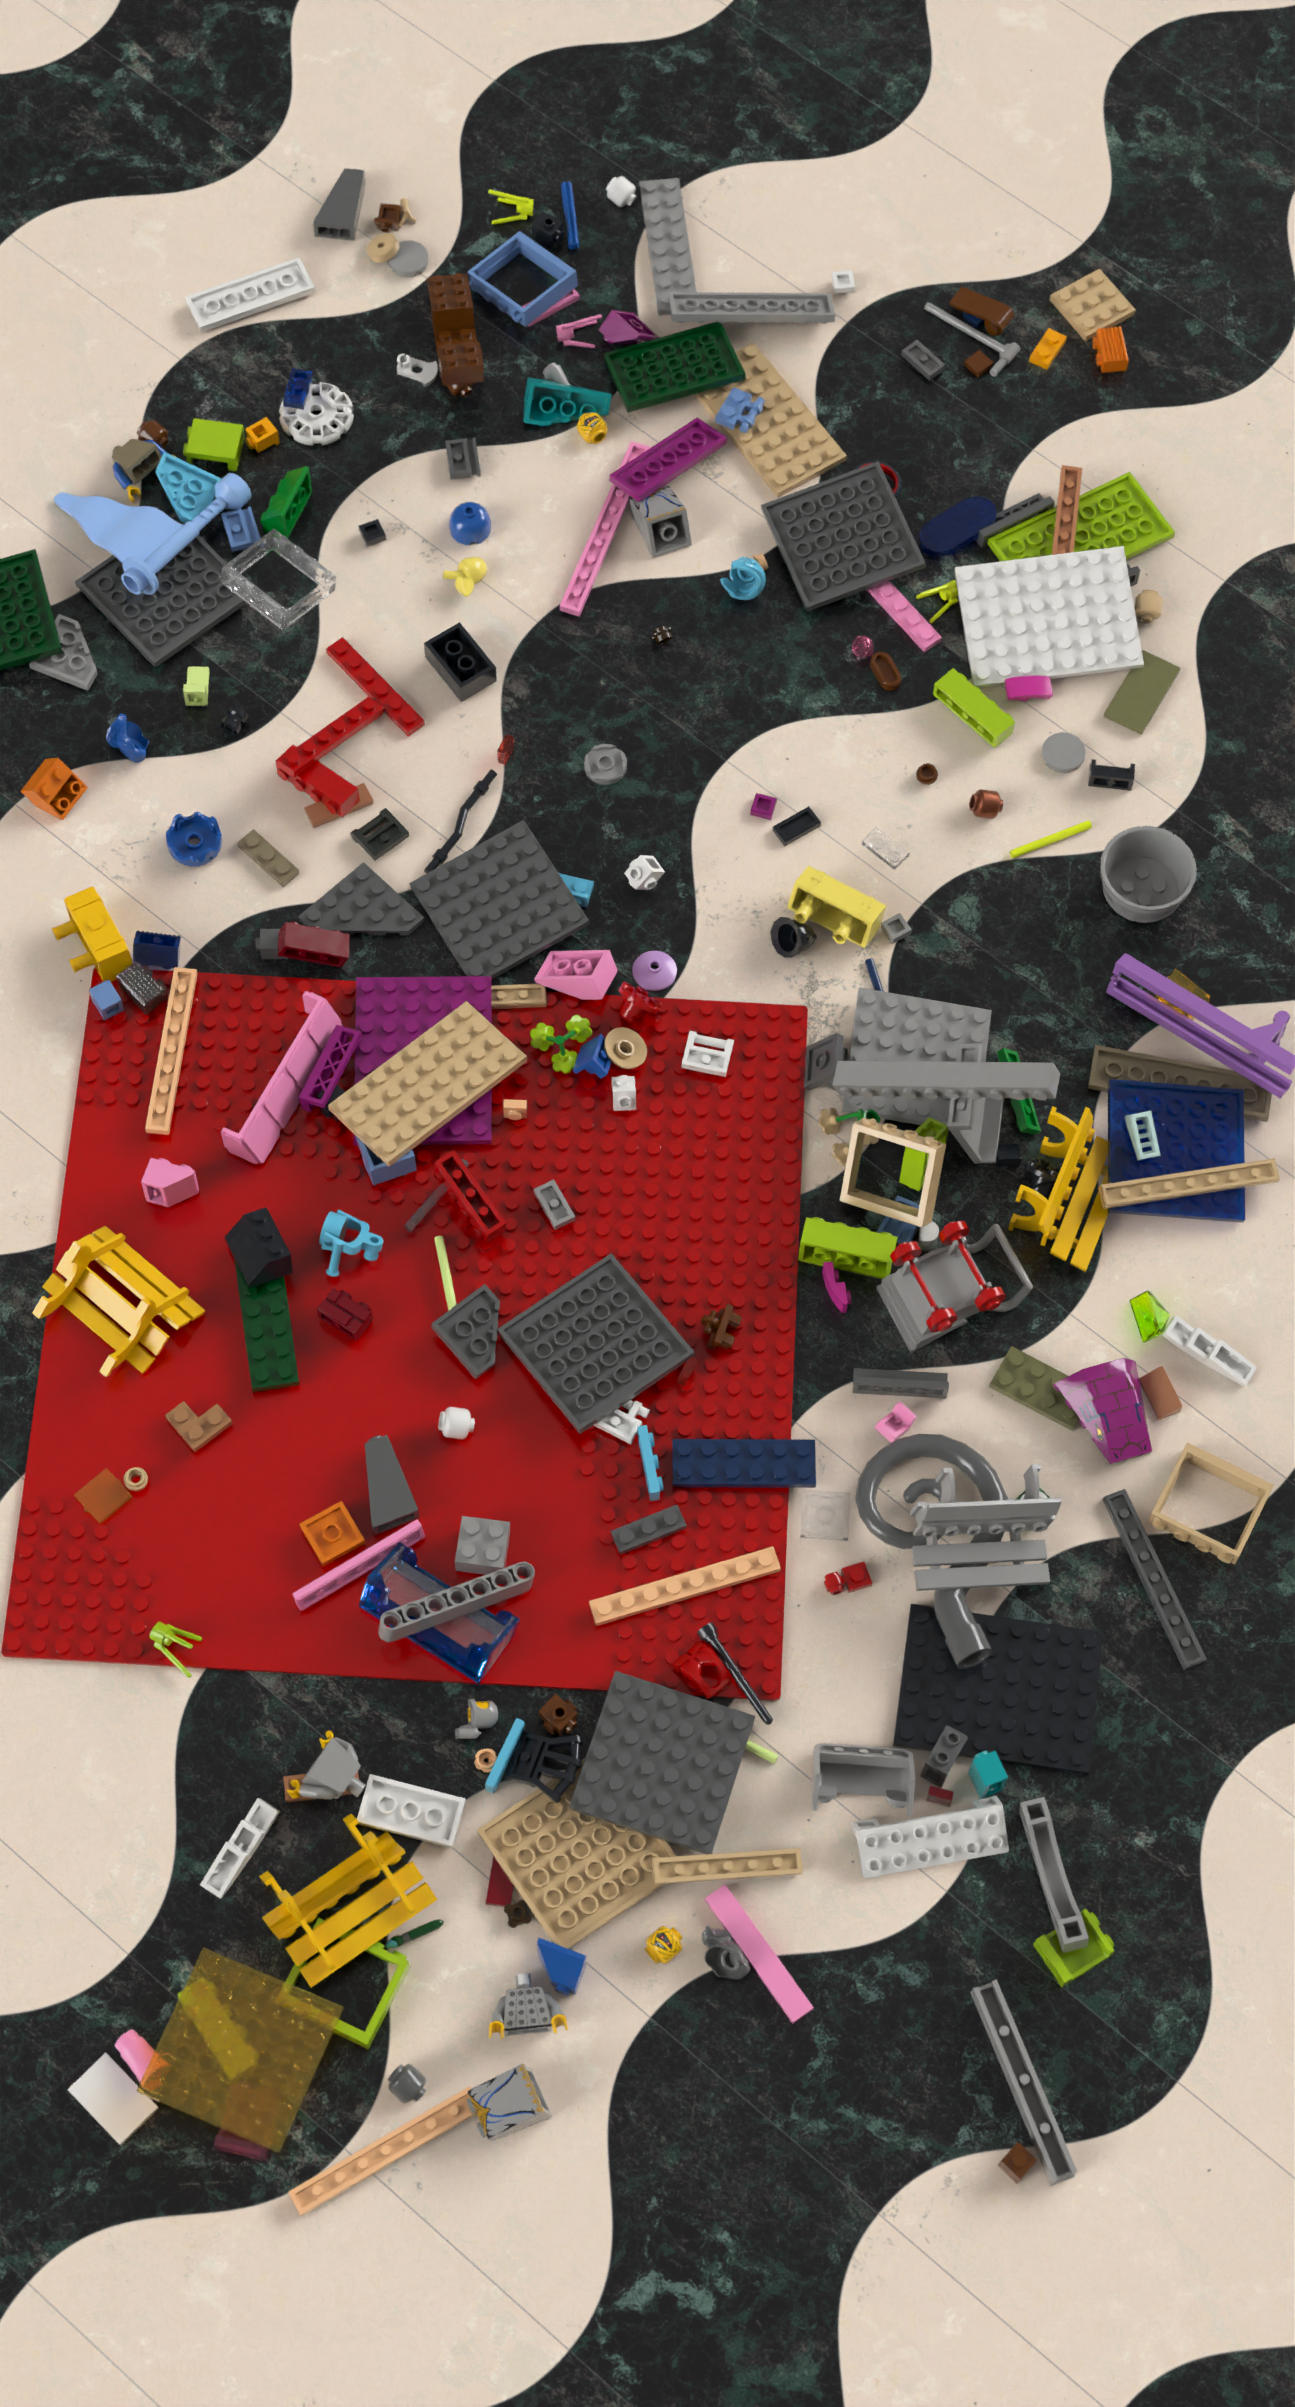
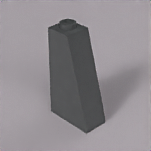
M344 168L314 219L315 237L355 241L366 184L364 170Z
M378 1435L372 1437L365 1443L371 1523L373 1533L377 1535L418 1519L419 1511L388 1436Z

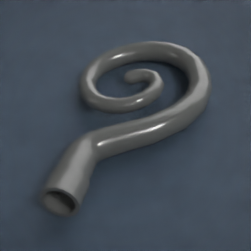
M915 1434L897 1439L882 1448L867 1462L858 1479L855 1496L860 1518L870 1533L885 1544L900 1549H911L913 1546L927 1545V1539L924 1536H914L913 1532L903 1531L886 1522L879 1513L875 1500L877 1489L884 1475L894 1466L905 1460L928 1457L954 1464L976 1484L983 1501L1008 1500L997 1472L988 1461L966 1443L942 1434ZM922 1478L907 1487L903 1493V1498L906 1503L913 1504L920 1495L929 1493L937 1497L940 1503L941 1483H936L935 1479ZM990 1532L974 1535L970 1543L1001 1542L1005 1532L999 1534H990ZM937 1535V1541H938L943 1535ZM988 1563L951 1565L949 1568L987 1566ZM970 1588L935 1590L933 1607L936 1618L946 1637L945 1642L959 1669H966L985 1661L991 1656L993 1651L980 1624L976 1623L965 1601L966 1594Z

